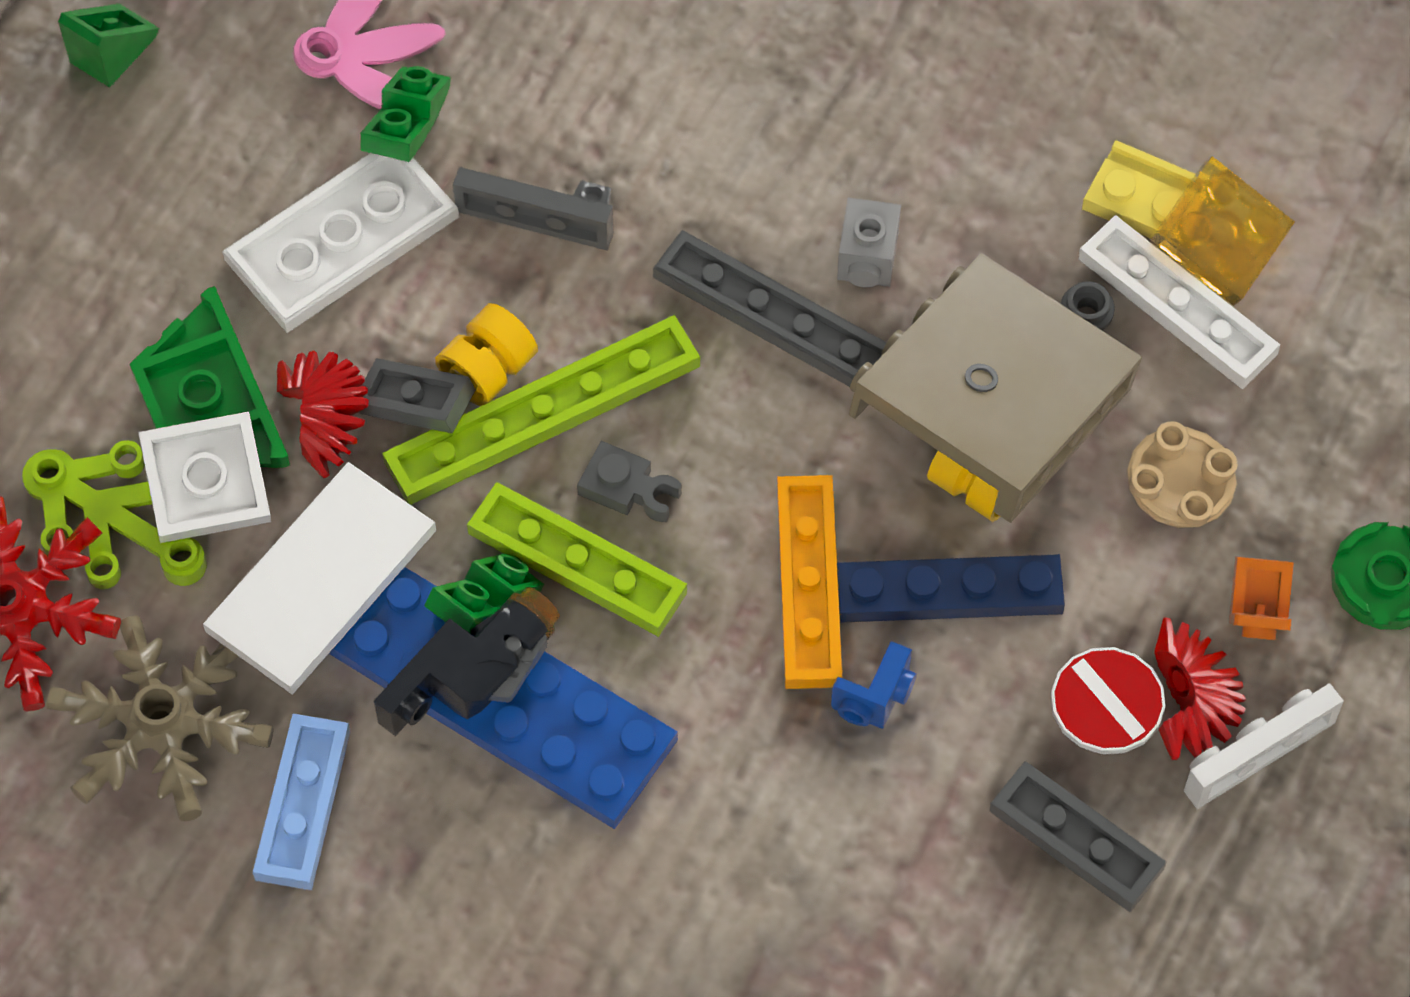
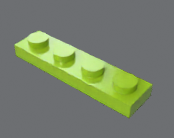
M498 482L494 484L467 523L468 534L504 554L512 555L522 560L533 570L657 637L660 636L687 595V583Z

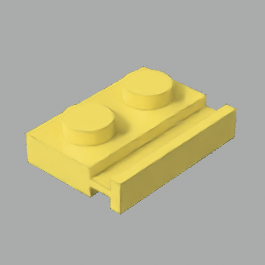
M1115 140L1109 156L1105 158L1084 197L1082 210L1108 221L1116 215L1140 235L1179 251L1200 212L1205 198L1210 193L1212 181Z

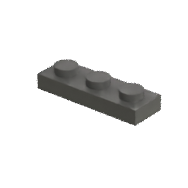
M1024 761L990 804L989 812L1130 913L1165 868L1167 861L1026 761Z

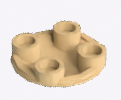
M1175 421L1161 424L1156 432L1147 435L1133 450L1127 468L1129 490L1139 507L1156 521L1176 528L1200 527L1218 519L1231 504L1237 485L1235 475L1238 466L1237 458L1232 451L1224 448L1207 433L1184 427Z

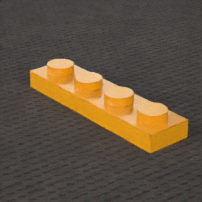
M833 475L777 476L785 689L832 688L837 677L842 678Z

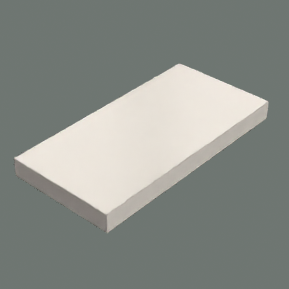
M370 153L223 250V255L226 263L288 333L458 219L459 211L458 207L414 158L410 162Z
M348 462L203 623L205 632L293 695L436 532L435 522Z

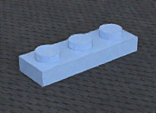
M292 714L253 869L255 881L312 890L350 736L349 723Z

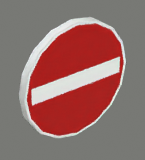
M1115 647L1092 648L1073 656L1058 671L1051 691L1053 716L1063 734L1079 747L1099 754L1126 753L1144 745L1158 730L1165 710L1164 688L1154 669L1136 654Z

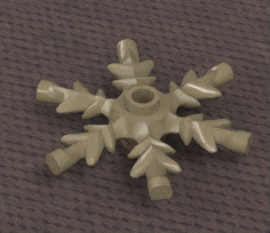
M129 616L121 620L120 630L128 650H115L113 655L119 662L133 671L122 675L124 679L139 685V691L136 692L133 699L121 701L115 689L111 686L106 697L96 686L88 681L81 682L82 694L62 688H50L46 702L47 709L77 712L69 722L72 726L82 725L101 718L98 729L108 726L116 719L123 722L127 729L123 740L109 739L102 741L110 750L92 754L82 759L83 765L93 767V769L73 784L71 790L85 804L99 792L108 780L112 789L118 791L124 781L126 765L128 764L137 771V752L145 748H151L153 751H158L161 755V758L152 770V774L164 771L157 790V797L163 799L172 792L179 819L181 821H191L202 814L193 786H205L207 780L201 773L187 764L199 759L195 755L181 750L184 738L191 734H199L206 747L210 749L214 737L227 751L232 754H238L240 751L238 741L269 748L274 728L266 724L244 723V720L250 714L248 709L237 710L220 717L221 705L204 715L195 711L193 701L196 695L217 694L209 685L224 682L237 676L235 670L226 668L229 663L239 657L237 654L223 644H220L214 653L210 655L206 646L202 645L196 652L193 671L182 665L183 683L170 687L167 684H162L159 680L168 662L156 664L162 649L163 640L158 637L148 644L141 618L139 616Z

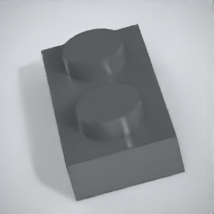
M376 358L365 378V382L362 384V386L368 388V393L364 398L369 400V405L359 413L453 434L476 389L467 376Z

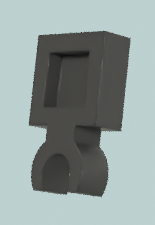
M600 441L577 484V491L579 496L627 516L633 504H639L643 506L645 513L651 519L658 522H667L669 519V507L658 503L655 498L660 494H668L679 499L682 494V485L676 478L669 475L650 477L651 461Z

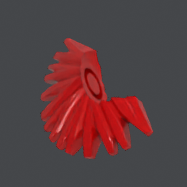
M309 351L307 358L304 353L297 354L293 372L283 360L277 363V392L286 398L302 400V405H300L301 427L299 437L301 454L323 479H326L330 476L327 462L330 461L340 467L344 461L339 453L350 455L351 451L346 445L357 444L358 439L346 433V431L364 426V419L352 415L368 407L369 400L364 398L368 393V388L362 386L365 382V377L363 375L358 376L360 373L359 368L356 365L353 366V363L347 358L337 364L338 354L328 352L321 363H319L317 352Z
M1165 617L1162 620L1154 654L1158 668L1166 679V685L1170 689L1172 697L1180 705V711L1172 718L1164 721L1158 730L1171 760L1179 759L1182 741L1192 756L1196 758L1202 753V750L1206 751L1213 747L1211 735L1223 743H1226L1232 737L1226 725L1238 727L1242 721V718L1238 715L1245 713V707L1238 703L1245 702L1246 697L1235 691L1241 690L1244 686L1243 682L1233 680L1239 676L1236 667L1212 669L1227 654L1224 651L1204 655L1212 641L1209 636L1200 642L1201 631L1196 629L1192 636L1188 637L1190 625L1184 622L1180 624L1177 632L1174 634L1171 618Z

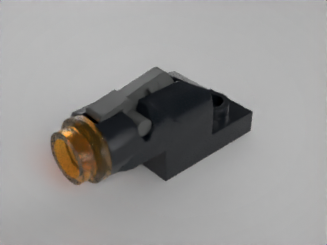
M527 587L521 594L513 593L496 612L474 627L471 633H468L449 619L375 698L374 705L378 723L396 737L407 724L415 725L425 716L432 704V696L467 720L482 712L491 701L511 702L546 650L547 641L555 632L554 624L560 619L558 610L540 592Z

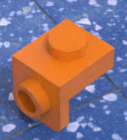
M1235 556L1229 623L1243 626L1242 637L1276 640L1277 629L1291 631L1292 619H1289L1294 562Z

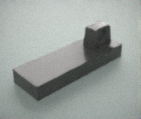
M459 167L454 179V200L459 213L608 251L614 234L611 188L608 186L581 180L574 194L569 195Z

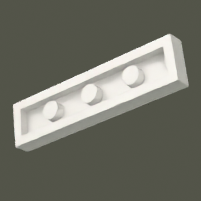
M1115 215L1080 248L1078 259L1242 390L1278 355L1280 344L1118 216Z

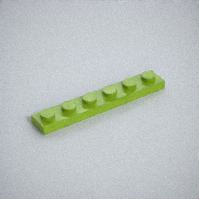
M673 315L463 414L453 434L432 429L383 452L384 464L405 501L412 505L699 368L700 355L676 316Z

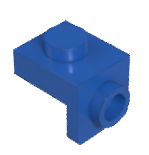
M891 641L869 689L837 677L832 687L831 707L837 710L843 719L854 725L865 727L871 724L883 729L895 702L905 705L913 689L917 673L910 671L912 649Z

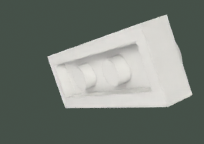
M1330 683L1315 693H1312L1310 689L1297 693L1282 707L1283 712L1268 722L1264 718H1258L1245 726L1237 734V741L1221 751L1217 746L1209 748L1196 757L1189 766L1191 770L1184 793L1194 806L1199 809L1335 724L1344 700Z

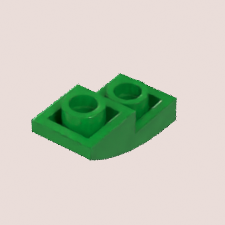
M402 66L382 89V108L360 132V151L410 162L425 141L440 113L451 86V77L432 73L429 69L420 66Z
M500 554L473 561L464 580L433 587L424 607L443 621L447 622L451 619L468 633H471L474 627L496 612L508 599L517 601L524 606L540 594L544 583L528 572L529 568L522 560L512 555Z

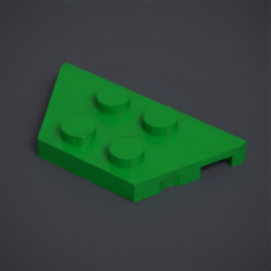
M216 287L207 288L200 295L202 302L183 321L176 318L162 332V336L157 343L147 346L130 363L133 377L155 429L249 412L260 467L285 468L290 466L286 449Z

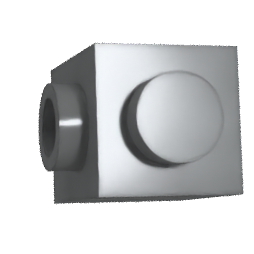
M848 198L839 249L837 280L849 281L859 287H874L876 285L890 287L899 234L900 204Z

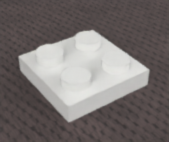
M249 412L138 432L160 543L271 522Z

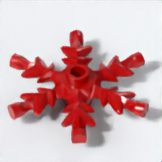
M0 496V635L6 636L11 643L3 654L1 662L13 659L5 677L4 686L8 689L19 682L23 711L30 712L40 710L46 706L38 676L51 677L53 674L50 666L35 654V652L45 650L46 647L31 640L32 629L37 627L38 623L49 622L54 635L58 638L63 626L76 643L84 645L86 643L85 631L116 639L121 625V618L92 612L99 604L98 598H89L70 605L73 593L65 595L55 603L49 600L46 595V587L50 580H70L62 570L81 567L90 562V557L80 554V552L103 534L88 517L78 525L67 539L62 528L57 529L53 535L48 556L39 548L37 552V568L31 571H23L15 562L23 553L26 545L14 547L22 527V520L18 518L9 525L7 524L4 498ZM14 597H16L15 600H14V602H13L12 604L8 605V603L11 601V599H13Z

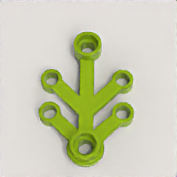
M123 440L116 443L108 454L74 460L64 451L47 449L34 454L24 465L22 480L25 489L33 498L41 500L43 503L46 528L43 530L40 540L47 556L50 550V543L57 529L62 528L66 538H69L73 533V530L67 525L65 499L84 510V518L88 517L103 533L89 545L90 562L85 565L88 580L95 588L109 589L115 586L121 578V569L112 551L109 527L159 557L164 576L175 585H192L204 576L207 569L204 550L198 541L190 537L160 543L157 528L127 510L152 504L148 482L103 490H95L82 482L114 474L122 478H133L143 471L145 464L142 449L136 442ZM133 454L136 456V459L130 464L123 465L118 463V460L123 455ZM47 470H59L52 478L40 477ZM178 552H191L190 557L185 561L177 562L172 559ZM108 564L112 566V570L107 575L98 576L94 574L95 569L99 565Z

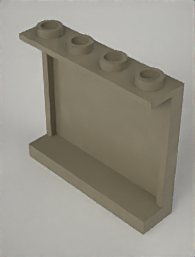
M981 253L966 269L962 266L955 269L947 280L943 293L936 300L930 297L924 301L914 316L913 324L905 332L899 329L889 338L883 348L881 357L873 365L866 362L858 370L850 384V390L854 392L849 416L856 419L868 405H871L997 489L999 492L993 512L1011 523L1131 390L1142 356ZM974 364L988 365L996 371L998 383L993 390L988 392L973 390L965 381L966 370ZM976 370L971 374L972 381L977 385L986 386L992 382L991 375L984 370Z

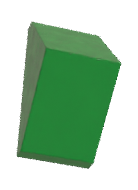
M121 4L61 12L58 20L69 63L109 88L151 44L160 29Z

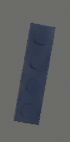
M1060 554L837 563L840 623L1059 615L1064 612L1065 601Z

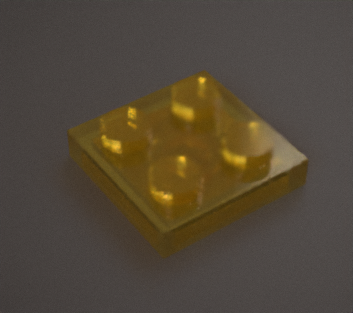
M1211 156L1203 163L1150 240L1234 306L1247 294L1295 221Z

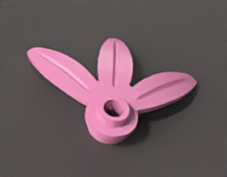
M338 0L325 27L312 28L297 39L293 49L294 61L302 72L311 77L328 78L334 76L344 88L357 98L375 108L381 109L382 89L392 77L365 65L392 63L420 54L441 41L445 36V30L436 24H408L355 35L370 20L382 0ZM320 52L323 55H325L327 59L317 58L311 53Z

